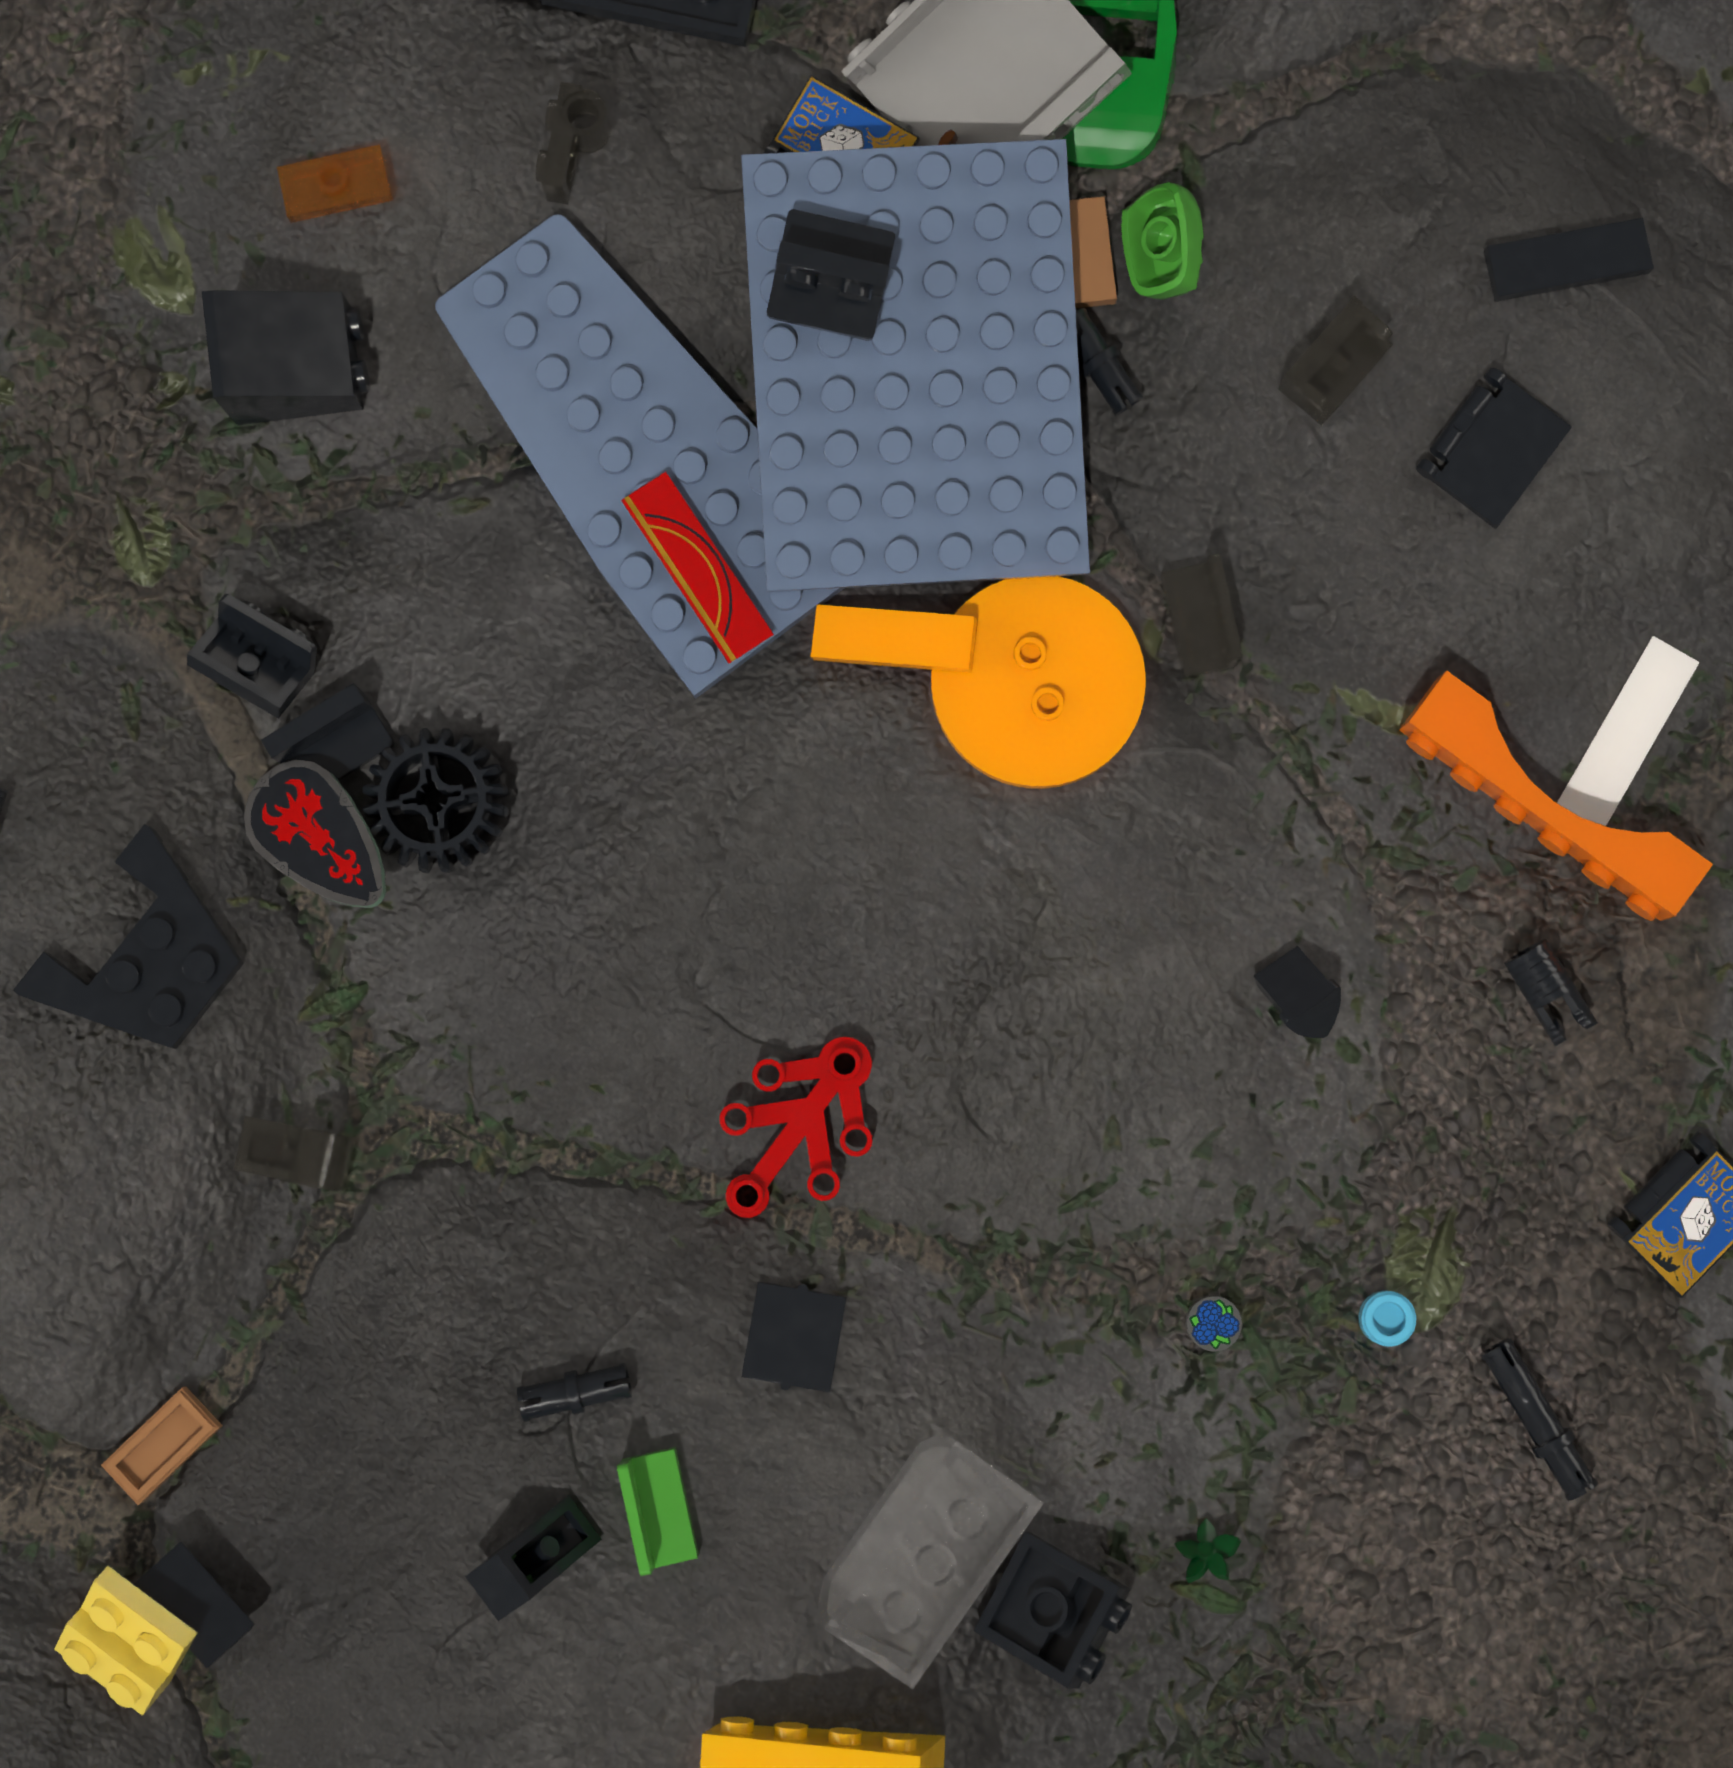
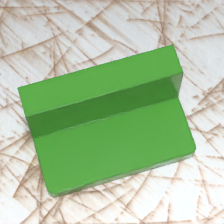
M676 1447L622 1459L617 1465V1471L640 1576L652 1574L654 1568L697 1559L699 1553Z

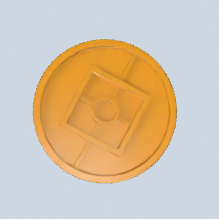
M1060 576L1005 579L988 586L967 600L954 615L975 616L977 619L972 672L932 670L931 693L936 717L942 731L953 748L967 763L999 782L1016 787L1045 789L1064 786L1088 777L1106 765L1121 750L1133 732L1141 714L1146 688V673L1141 648L1135 633L1124 616L1109 600L1084 584Z

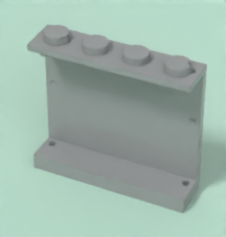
M914 0L912 3L905 1L889 15L886 20L888 26L874 40L868 38L851 51L847 59L849 64L841 71L846 78L859 88L883 117L918 136L920 140L916 146L938 145L941 137L950 129L956 132L958 136L956 144L1062 139L1132 74L1124 61L1106 44L1069 0Z

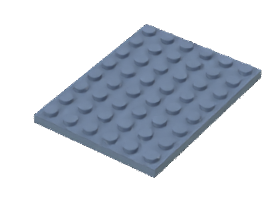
M1066 139L741 155L767 592L1088 575L1090 573ZM791 209L883 229L895 234L889 264L890 268L872 340H861L767 317V307L775 275L779 245L783 238L787 215Z

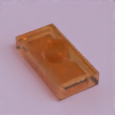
M380 144L277 167L286 214L291 223L393 201L384 154Z

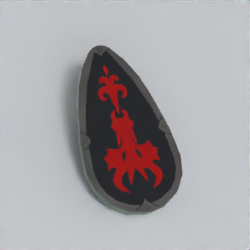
M292 760L276 765L260 777L248 796L244 812L246 835L255 851L277 870L330 901L362 908H372L379 905L386 894L385 870L379 848L351 796L335 776L315 762Z

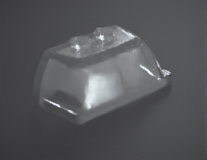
M935 1435L920 1442L824 1577L818 1601L819 1622L826 1631L913 1689L1044 1503L1039 1497L952 1436Z

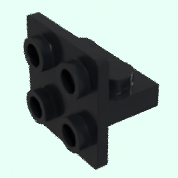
M791 209L788 212L783 238L779 245L775 275L767 307V317L861 340H872L890 268L889 264L895 234L883 229Z

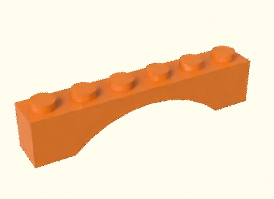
M1445 671L1435 680L1399 729V731L1409 737L1406 740V744L1414 752L1428 760H1433L1434 757L1441 760L1452 769L1450 776L1458 784L1472 792H1477L1478 789L1482 790L1496 801L1493 806L1503 817L1516 824H1521L1524 821L1540 833L1537 839L1543 846L1559 856L1564 857L1567 853L1584 865L1581 871L1588 879L1606 889H1609L1612 885L1628 897L1625 902L1626 905L1644 919L1653 921L1657 918L1662 921L1675 917L1713 865L1670 832L1641 833L1609 828L1581 818L1554 802L1528 778L1512 757L1498 729L1491 702L1449 671Z

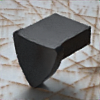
M1298 946L1254 975L1258 988L1279 1011V1018L1290 1030L1298 1035L1309 1038H1325L1329 1035L1339 1013L1341 987L1334 979L1327 980Z

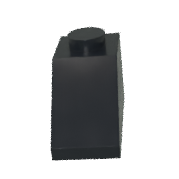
M568 1495L465 1577L495 1618L500 1621L532 1599L602 1539Z

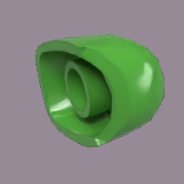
M1170 182L1159 184L1148 189L1130 206L1122 210L1121 229L1126 265L1135 291L1142 296L1163 300L1182 296L1196 289L1200 266L1203 262L1201 247L1204 235L1201 213L1194 195L1187 188Z

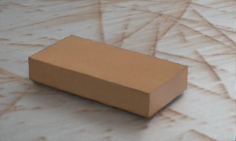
M1105 196L1069 200L1075 309L1116 304L1117 296Z
M183 1387L101 1466L137 1505H140L223 1425L187 1387Z

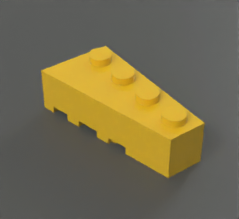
M724 1717L721 1718V1724H717L702 1733L700 1768H944L946 1735L870 1732L843 1727L812 1729L808 1728L806 1724L797 1722H779L774 1724V1726H755L754 1720L751 1718Z

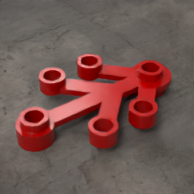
M839 1037L828 1042L823 1047L819 1057L782 1063L773 1059H764L754 1066L752 1080L756 1087L765 1092L778 1090L784 1082L820 1079L806 1098L749 1107L740 1103H731L723 1108L719 1117L720 1125L726 1133L733 1136L743 1135L750 1128L787 1123L750 1174L737 1176L728 1185L726 1202L734 1214L744 1218H751L761 1214L766 1209L770 1200L768 1186L805 1136L811 1174L807 1181L810 1195L820 1201L830 1200L837 1195L840 1189V1180L832 1169L824 1110L837 1092L845 1129L840 1135L841 1148L846 1154L854 1157L862 1156L870 1150L872 1135L868 1128L865 1127L859 1087L868 1079L871 1073L872 1060L868 1049L860 1041L851 1037ZM843 1053L850 1054L855 1059L854 1070L845 1075L838 1073L834 1068L836 1057ZM772 1065L778 1069L779 1079L774 1085L765 1086L759 1081L758 1073L763 1066ZM733 1109H741L746 1114V1124L739 1130L729 1128L726 1123V1116ZM858 1129L866 1135L867 1143L862 1150L853 1151L847 1147L845 1142L846 1136L851 1130ZM825 1173L833 1178L834 1189L830 1194L820 1195L814 1190L813 1181L819 1174ZM744 1185L754 1187L758 1193V1199L753 1206L746 1207L738 1202L737 1192Z

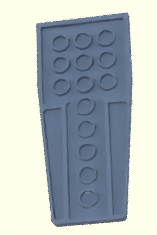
M559 214L549 217L438 298L435 308L440 319L596 567L695 699L814 612L816 605H823L845 589L767 592L757 428L566 217ZM664 472H667L774 634L730 664L621 501Z

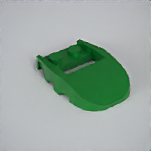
M1069 0L1081 15L1157 21L1154 59L1119 56L1132 74L1062 138L1066 139L1068 166L1099 169H1122L1132 166L1152 152L1163 131L1172 84H1174L1177 27L1174 0Z

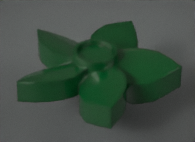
M1206 1518L1198 1527V1541L1184 1540L1174 1543L1184 1557L1192 1559L1186 1570V1580L1188 1583L1200 1579L1208 1569L1217 1579L1229 1580V1566L1225 1559L1230 1558L1236 1553L1241 1541L1238 1537L1228 1534L1218 1536V1532Z

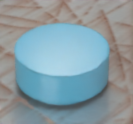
M1383 1290L1369 1295L1364 1300L1359 1310L1358 1320L1362 1332L1369 1340L1382 1346L1392 1347L1404 1343L1413 1334L1416 1326V1312L1412 1303L1405 1296L1397 1292Z

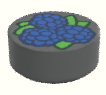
M1208 1295L1197 1299L1189 1307L1185 1317V1327L1189 1338L1197 1346L1208 1351H1222L1237 1341L1242 1329V1319L1238 1309L1232 1302L1220 1296Z

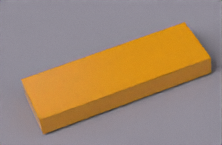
M816 605L811 658L814 661L971 673L977 619L975 616Z

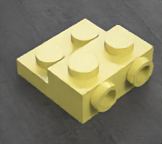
M107 1566L94 1580L81 1608L67 1622L54 1650L62 1655L65 1663L73 1671L79 1674H88L104 1686L110 1697L118 1705L133 1708L143 1716L170 1684L197 1632Z

